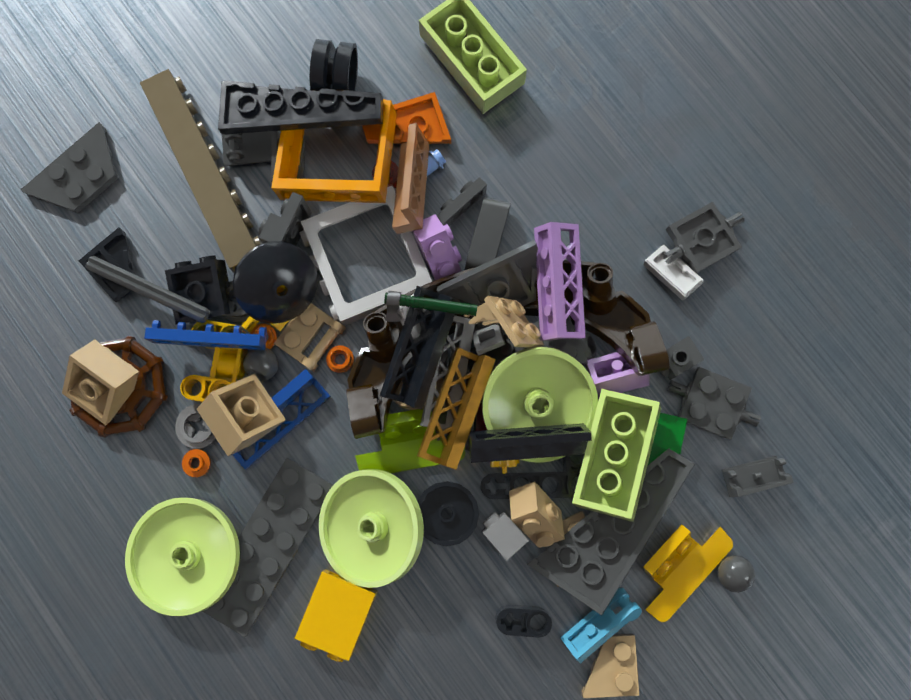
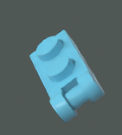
M624 588L618 589L603 615L592 610L561 637V640L580 664L629 621H634L641 615L642 609L637 603L630 601V596ZM616 607H621L622 610L618 614L613 612Z

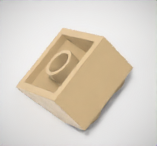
M93 340L69 356L62 394L107 425L134 391L139 371L114 354L109 348Z
M255 374L211 392L197 408V411L228 457L252 445L286 420Z

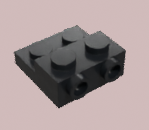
M215 255L199 258L200 263L192 264L191 261L175 263V268L165 270L168 290L207 308L210 311L208 319L230 314L225 288L230 287L225 260H217ZM173 310L175 325H178V322L189 323L196 321Z

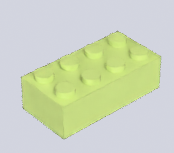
M446 0L419 19L420 37L483 114L525 84L527 69L470 0Z
M601 389L591 428L592 441L587 443L572 501L576 507L634 522L661 412L660 402Z

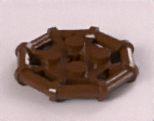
M127 336L124 339L99 342L111 351L123 350L121 359L139 371L134 391L116 413V415L128 413L130 420L114 423L113 417L105 425L72 400L69 411L72 416H77L96 430L100 437L106 438L108 435L136 430L141 432L146 429L145 425L163 401H167L168 398L165 391L163 374L164 360L162 357L154 355L132 336ZM133 354L144 360L146 364L140 368L132 362ZM151 372L154 391L148 390L145 382L147 374ZM146 397L151 398L139 414L137 408Z

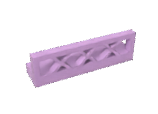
M549 222L534 228V237L538 246L536 266L540 340L552 341L557 339L586 338L579 224ZM561 231H569L570 244L567 247L561 241ZM565 258L571 264V273L569 275L563 270ZM567 286L573 292V301L570 304L564 296V290ZM569 315L575 321V332H567L566 319Z

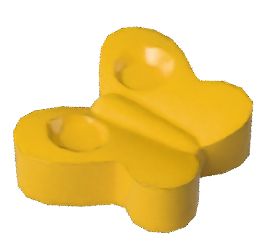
M519 459L491 461L490 467H501L502 474L508 473L507 467H517V464L520 462Z

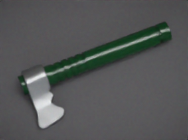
M390 290L385 293L384 304L387 306L385 320L388 322L401 321L402 317L398 314L400 306L476 316L478 307L475 304L470 305L461 302L406 296L401 294V292Z

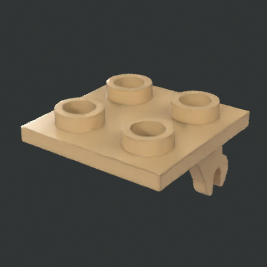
M487 296L484 299L485 303L477 307L476 316L468 322L469 324L483 322L482 325L485 326L500 323L515 347L532 348L544 346V343L540 340V331L534 324L529 323L524 315L526 313L524 307L517 300Z

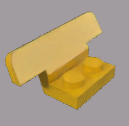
M681 524L643 566L645 573L663 589L645 609L658 621H668L733 548L732 539L721 527L701 546L691 537V532Z

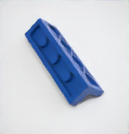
M305 369L272 397L282 415L283 409L288 405L298 406L297 418L293 421H284L282 424L287 426L282 431V424L277 427L276 436L271 440L261 438L255 443V453L248 460H245L240 452L233 454V456L247 470L331 398V396L311 372ZM311 385H314L322 396L314 403H303L304 391ZM299 396V402H293ZM303 406H309V407L302 413ZM260 442L266 443L262 448H260Z

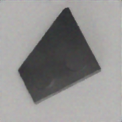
M120 227L79 260L81 265L116 303L131 290L88 270L86 263L89 257L96 256L135 275L126 233Z

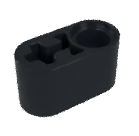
M503 605L497 610L495 616L498 629L505 635L540 638L546 636L552 628V620L549 614L541 607ZM507 613H512L514 619L522 620L521 614L525 613V628H522L520 621H512L511 626H506L505 622L501 619L506 618ZM534 615H543L545 617L544 626L540 629L532 628L530 626L531 618Z

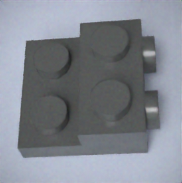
M292 192L290 198L285 199L282 204L281 217L270 213L268 219L262 221L258 232L260 235L259 239L261 240L260 244L282 241L297 246L301 237L300 232L304 230L301 221L310 218L312 212L304 197Z

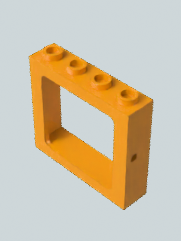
M383 99V124H380L374 180L297 179L305 129L281 131L271 187L280 200L289 199L292 192L302 195L305 201L386 203L397 118L392 101Z

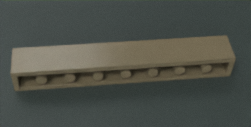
M167 69L141 81L140 85L229 269L235 273V269L243 256L254 247L260 245L261 240L258 236L253 237L250 231L254 227L247 213L242 214L239 208L242 201L236 190L231 191L227 184L231 179L225 167L220 168L216 161L220 158L213 144L208 145L205 139L209 134L202 121L197 122L194 115L198 112L190 98L186 100L183 94L187 89L180 76L174 77L171 71Z

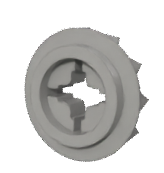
M200 404L190 405L182 410L175 424L178 439L185 446L195 449L212 445V442L216 439L204 420L202 425L208 431H198L197 434H195L196 429L189 424V421L199 422L203 419L197 411Z

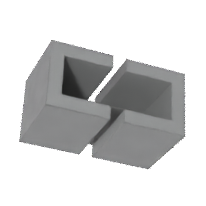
M494 512L483 522L485 526L482 530L483 534L506 561L529 541L504 512L500 515Z

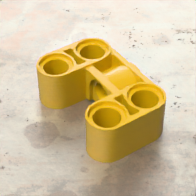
M207 320L205 323L196 322L192 330L205 331L206 324H213L214 332L233 333L235 325ZM205 347L215 350L210 376L189 375L185 377L180 385L182 395L189 400L202 403L211 392L243 379L245 374L243 360L248 353V349ZM200 382L202 385L201 392L194 396L192 394V387L195 383Z

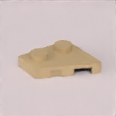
M614 634L599 647L600 651L594 659L588 681L582 689L583 698L639 696L635 635Z

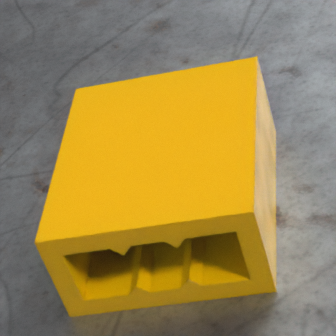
M327 569L323 570L294 639L301 641L300 645L308 650L316 651L318 648L328 652L327 657L334 661H349L378 590L357 586L335 572Z

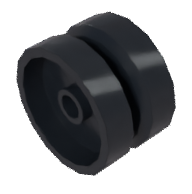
M316 39L310 60V91H320L321 89L356 91L358 75V50L356 43L340 42L337 48H335L332 40Z
M449 481L435 483L424 490L417 501L423 517L424 537L434 544L446 547L460 544L469 538L477 527L479 517L477 501L472 493L461 484ZM444 508L452 510V517L450 519L442 517L441 512Z

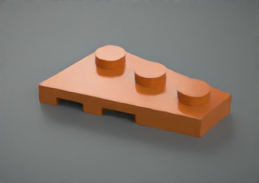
M435 92L393 105L397 114L393 144L407 142L409 124L417 123L429 144H451V137ZM362 125L368 144H378L381 125Z

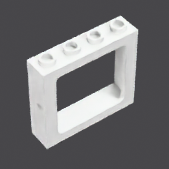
M393 186L387 187L386 203L349 202L301 221L304 229L300 232L305 247L311 246L314 255L309 257L314 263L316 271L320 270L323 280L319 281L324 295H330L333 302L329 306L334 320H340L344 326L361 320L368 314L386 305L384 304L385 293L389 290L401 292L404 295L416 289V286L421 287L432 282L412 231L401 233L400 237L416 273L415 277L351 303H347L343 299L318 233L321 229L382 205L388 206L393 217L396 196Z

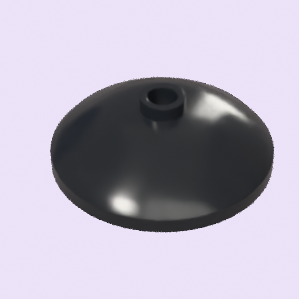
M282 241L263 243L251 249L238 263L233 277L234 295L242 310L257 321L272 324L292 320L303 313L311 304L318 284L317 271L310 257L299 247ZM279 286H285L283 292H276Z

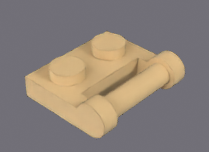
M311 303L303 313L289 322L274 344L314 372L319 366L317 365L318 361L337 335L342 334L346 327ZM324 324L328 325L330 328L309 357L303 355Z

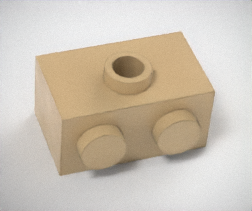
M535 481L509 491L511 520L538 548L551 546L555 542L565 539L561 509Z

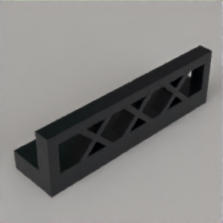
M416 286L413 295L420 298L427 295L432 297V299L460 301L420 286ZM409 307L380 396L423 410L455 313L433 310L422 312V309ZM419 323L421 326L420 335L413 340L411 335L413 326ZM411 351V362L404 367L402 358L406 352ZM401 378L403 385L400 394L391 393L394 382Z
M584 423L470 431L471 463L585 455L587 441H592L591 431Z

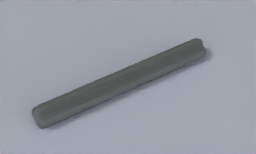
M96 256L89 257L86 263L88 270L198 322L205 323L210 316V311L207 308Z

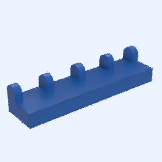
M154 320L152 328L146 327L144 339L156 344L265 350L267 328L260 327L259 334H243L242 327L235 325L233 333L214 332V325L206 324L205 331L186 330V323L178 322L177 329L161 328V321Z

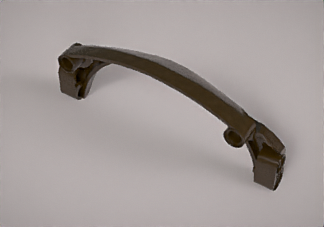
M564 260L563 270L567 275L571 273V264L568 260ZM581 261L585 330L612 346L627 361L638 376L669 370L670 363L666 347L655 321L651 322L649 313L625 292L617 291L615 293L613 269L606 263ZM472 269L451 274L421 287L437 292V286ZM537 279L536 301L523 306L526 312L525 316H539ZM567 286L564 290V296L570 304L573 301V292ZM415 289L412 290V291H410V292H408V293H406V294H404V295H406V296H408V295H410V296L413 295L414 292H415ZM424 295V298H432L430 296ZM386 305L365 317L363 327L368 338L369 347L361 348L347 379L349 389H346L351 428L355 439L381 434L386 430L392 400L380 396L403 328L401 321L388 322L385 320L387 314ZM455 314V316L464 317L462 314ZM469 316V317H464V318L472 319L474 316ZM570 316L573 325H575V321ZM452 322L448 335L455 332V322ZM411 351L406 352L402 358L404 367L411 362ZM401 378L394 382L391 393L396 392L402 381Z

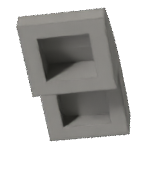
M483 322L475 324L473 340L478 355L505 345L500 323L490 326L482 325Z

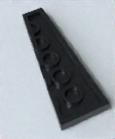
M221 82L218 130L221 134L383 124V97L381 93L336 91L333 89L310 91L306 90L305 87L296 86L295 89L281 88L280 85L269 84V87H261L247 82Z

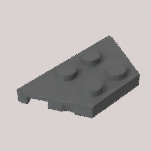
M98 122L27 183L21 191L28 196L45 200L47 203L64 207L75 213L81 212L118 179L116 167L112 162L111 147L108 146L105 135L107 133L106 128Z
M535 239L437 286V293L458 299L461 303L478 306L485 303L484 299L487 296L517 300L522 306L536 301V259L538 246Z

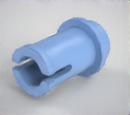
M437 149L434 152L432 150L429 151L427 176L438 168H444L443 164L446 163V160Z

